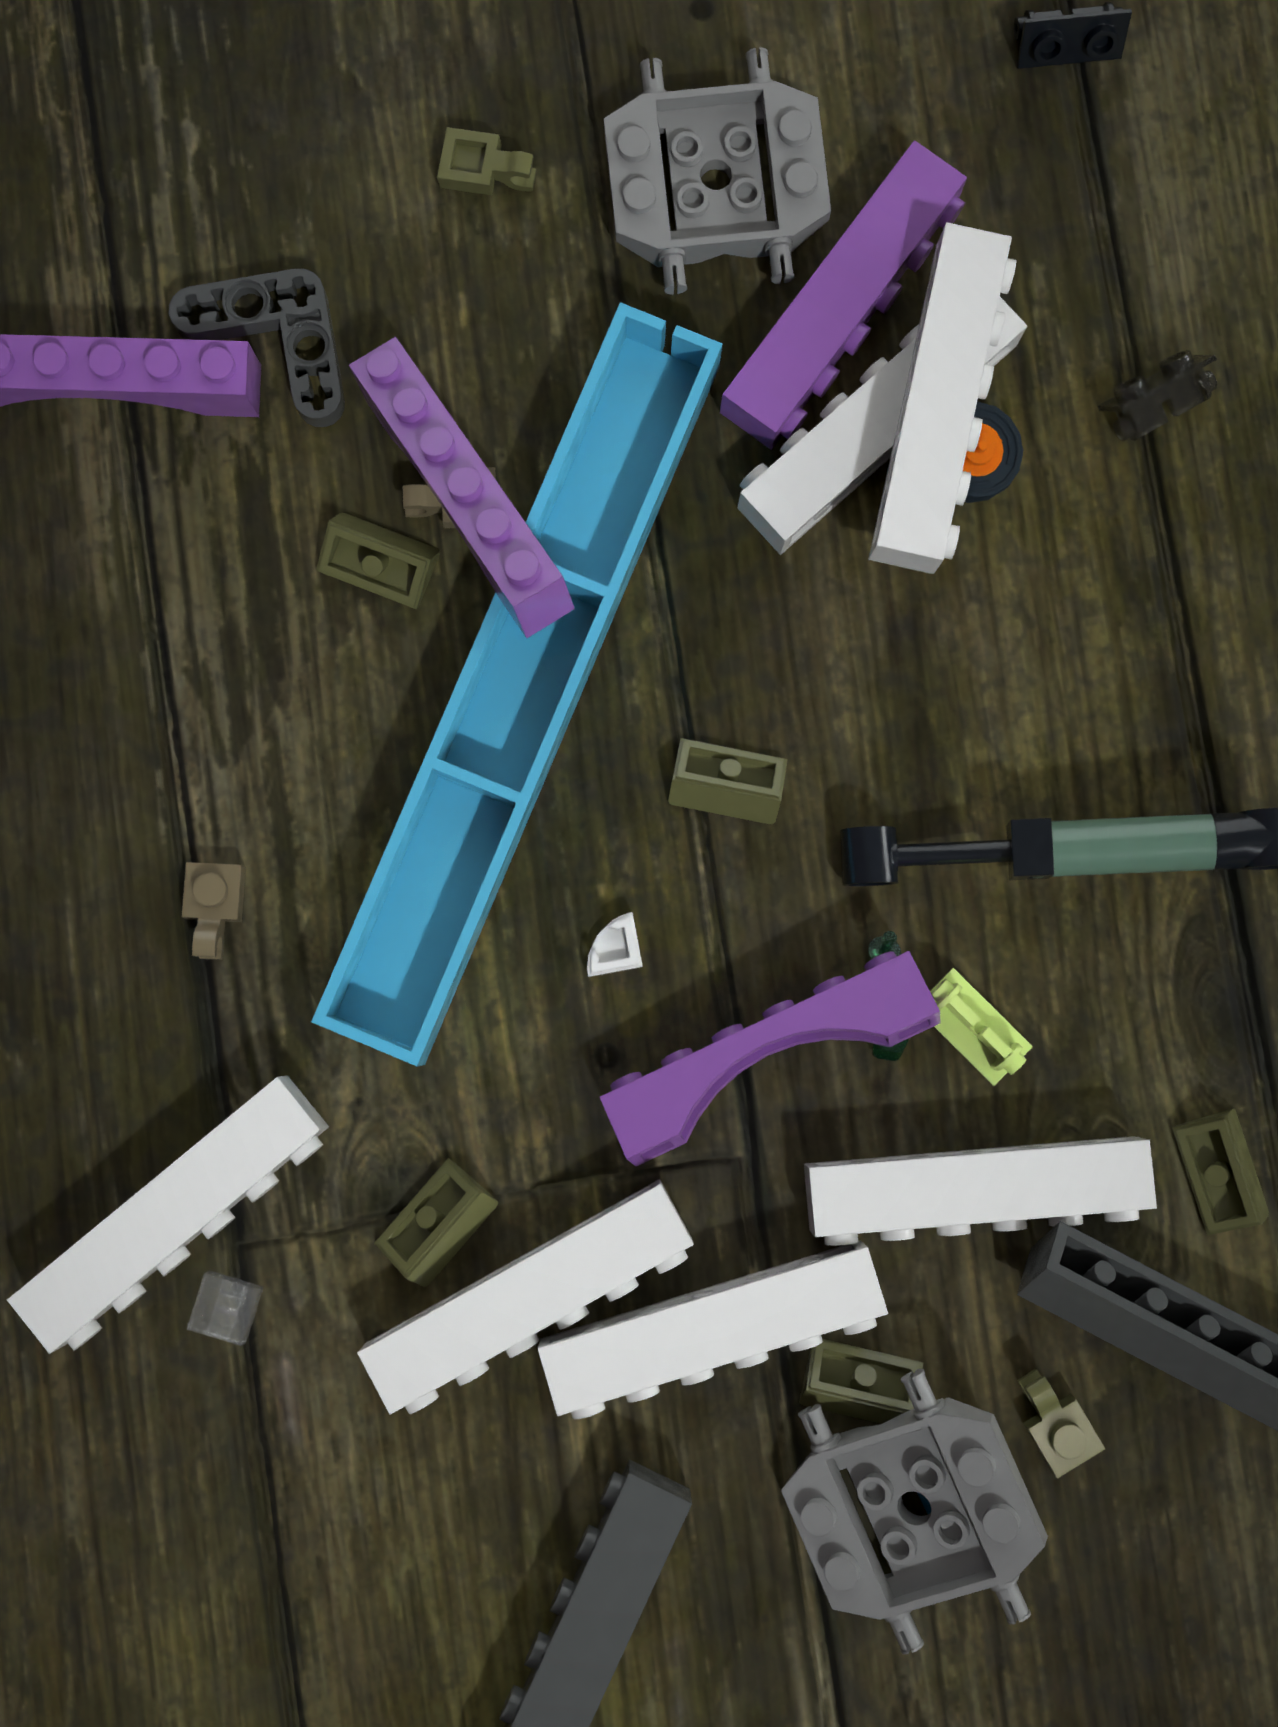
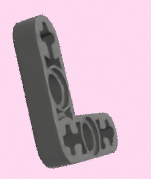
M290 269L189 286L179 290L172 297L169 304V316L178 333L184 339L224 340L281 330L292 399L301 418L307 424L314 427H327L333 425L341 418L345 410V397L329 302L322 282L314 272L307 269ZM301 287H306L310 294L307 297V305L304 307H298L294 300L297 297V289ZM271 291H276L280 298L278 300L281 308L280 312H275V305L270 295ZM247 294H255L263 299V307L260 313L252 318H242L235 313V305L238 299ZM218 300H222V306L228 317L227 321H222L217 313L221 311L217 304ZM200 305L205 313L200 315L199 324L192 325L187 317L192 315V306ZM317 336L325 342V349L322 355L312 361H305L296 355L298 343L305 337ZM319 375L320 384L326 396L333 398L324 400V409L316 411L312 403L307 402L314 399L313 384L309 376Z

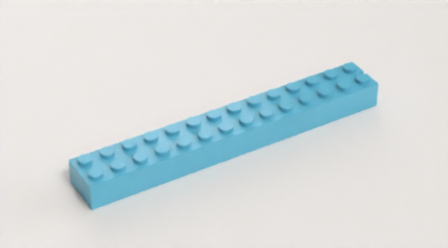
M621 302L619 303L526 520V524L563 575L575 609L529 638H526L495 592L313 1016L312 1023L412 1065H425L719 370L723 343L676 325L672 334L671 355L662 352L665 346L666 320Z

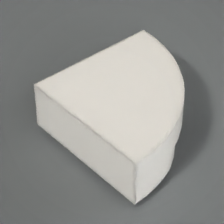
M632 912L613 919L596 936L588 955V977L643 967Z

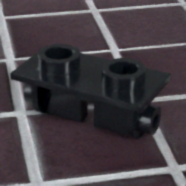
M1106 2L1103 6L1071 9V15H1063L1061 10L1035 13L1033 10H1026L1024 16L1016 17L1014 20L1015 40H1021L1017 69L1122 59L1132 10L1114 7L1112 2Z

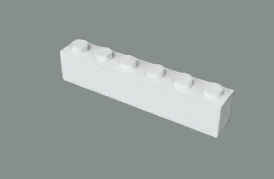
M946 222L935 249L868 560L934 574L944 558L950 560L953 558L960 532V526L951 524L955 504L964 505L971 480V472L963 471L966 452H975L982 429L983 420L974 417L978 398L986 399L993 377L994 366L985 364L989 345L997 346L1005 320V313L997 311L1000 293L1008 294L1016 268V260L1008 258L1012 240L1011 236Z
M1000 296L997 311L1005 313L1004 325L997 346L989 345L985 364L993 366L1017 346L1028 327ZM919 324L901 341L899 346L903 350L888 362L882 357L873 363L861 376L860 382L863 385L849 397L844 392L837 395L820 413V417L823 420L809 433L804 428L796 431L780 448V452L783 455L769 468L764 463H761L740 483L743 491L740 493L738 510L780 555L890 459Z
M288 1075L276 1077L14 1293L7 1301L49 1354L67 1344L75 1351L102 1329L96 1320L111 1307H114L119 1314L147 1292L141 1283L158 1269L164 1277L191 1255L185 1247L201 1233L207 1239H210L233 1221L235 1216L230 1209L245 1196L253 1203L279 1182L274 1172L291 1159L298 1166L322 1147L323 1143L319 1140L318 1136L329 1128L328 1124Z
M1135 1136L804 1164L809 1230L815 1237H824L825 1245L831 1246L858 1243V1234L880 1232L881 1240L898 1241L915 1238L914 1229L936 1227L938 1236H958L970 1234V1224L992 1223L993 1231H1017L1027 1229L1026 1220L1048 1218L1049 1226H1055L1060 1221L1069 1226L1083 1224V1215L1104 1213V1219L1107 1222H1126L1138 1220L1139 1210L1157 1209L1150 1140Z
M659 1179L371 1339L362 1346L357 1354L389 1414L391 1415L403 1407L407 1409L409 1414L415 1413L439 1397L436 1389L456 1379L459 1386H462L489 1370L486 1361L506 1350L509 1358H512L528 1350L539 1342L536 1333L556 1322L559 1330L564 1329L588 1315L589 1311L586 1305L603 1295H606L609 1302L628 1294L639 1286L635 1277L653 1267L661 1274L678 1266L688 1259L685 1249L694 1245L692 1237Z
M860 1240L855 1244L840 1246L541 1338L538 1352L557 1416L571 1412L573 1419H582L600 1413L605 1409L604 1402L626 1396L627 1402H637L655 1396L660 1392L658 1385L680 1379L682 1385H692L705 1381L714 1376L713 1368L735 1362L736 1368L741 1369L760 1364L769 1359L768 1351L789 1345L790 1351L796 1352L815 1347L823 1342L821 1335L843 1328L845 1335H852L870 1330L877 1326L875 1318L887 1315L888 1311L869 1249Z

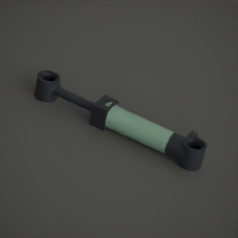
M1278 808L1254 809L1237 813L1051 821V818L1010 820L1006 826L1007 840L897 844L896 828L891 826H864L840 830L843 886L850 887L898 884L899 866L1008 862L1009 881L1049 879L1050 877L1225 869H1278Z

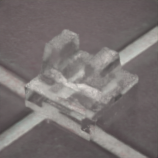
M211 1270L204 1273L187 1330L242 1346L247 1341L263 1286Z

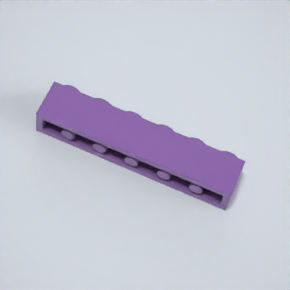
M914 140L722 394L720 414L771 450L782 436L789 439L798 431L808 415L803 410V407L813 394L820 398L825 395L840 370L834 367L845 351L853 356L859 350L871 331V327L866 325V323L876 310L883 314L888 311L903 288L898 283L899 279L908 268L916 272L921 267L934 247V244L929 239L939 226L943 229L946 222L954 223L965 205V202L959 197L967 177Z

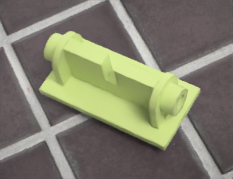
M954 968L930 990L940 1010L941 1023L934 1027L993 1086L1007 1073L1010 1075L1014 1074L1026 1062L1027 1059L1024 1055L1033 1046Z

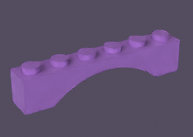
M0 334V407L29 400L94 398L154 404L205 416L259 417L261 364L248 341Z
M396 337L392 338L349 364L367 404L390 438L408 457L431 489L467 544L499 599L525 637L529 638L574 610L575 608L563 575Z
M910 951L896 956L895 952L881 954L864 965L866 971L846 981L844 976L828 979L813 989L814 996L802 1002L794 1004L793 1000H786L775 1004L763 1012V1020L749 1027L743 1028L742 1024L729 1026L712 1036L713 1044L694 1053L691 1048L678 1050L666 1056L661 1061L662 1068L643 1077L641 1072H634L614 1081L610 1085L612 1091L600 1096V1100L626 1159L634 1166H639L687 1143L699 1117L717 1093L743 1070L768 1055L799 1044L825 1040L864 1041L891 1047L940 1024V1010Z

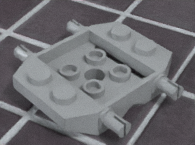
M759 47L758 63L756 48L746 52L745 56L749 74L748 84L666 91L664 89L662 61L658 58H653L652 79L649 58L645 59L639 65L643 93L604 118V134L616 242L655 266L663 267L664 291L667 294H674L673 273L676 277L677 294L687 290L685 264L700 263L723 254L747 258L770 256L772 282L775 284L781 283L782 271L784 283L791 282L795 278L791 252L829 221L831 204L818 97L773 81L770 78L768 50L766 48ZM756 124H764L775 221H767ZM660 134H665L676 231H670ZM717 169L727 174L730 183L723 189L712 190L703 184L701 177L707 171Z
M918 1369L915 1373L912 1371L901 1378V1382L906 1388L914 1409L881 1425L857 1427L842 1433L832 1434L821 1409V1404H815L812 1408L809 1406L800 1411L798 1416L801 1418L811 1441V1452L781 1489L831 1608L874 1619H885L892 1627L902 1654H909L910 1650L912 1653L916 1652L924 1645V1641L921 1639L911 1616L912 1610L988 1588L996 1593L1009 1624H1016L1017 1618L1019 1623L1028 1619L1031 1611L1026 1605L1017 1581L1020 1573L1045 1547L1048 1538L994 1414L949 1397L936 1400L925 1376L924 1369ZM847 1468L857 1490L858 1499L864 1506L881 1545L882 1554L887 1559L892 1573L884 1574L840 1470ZM913 1491L921 1493L929 1501L931 1513L925 1516L912 1514L904 1506L902 1495Z

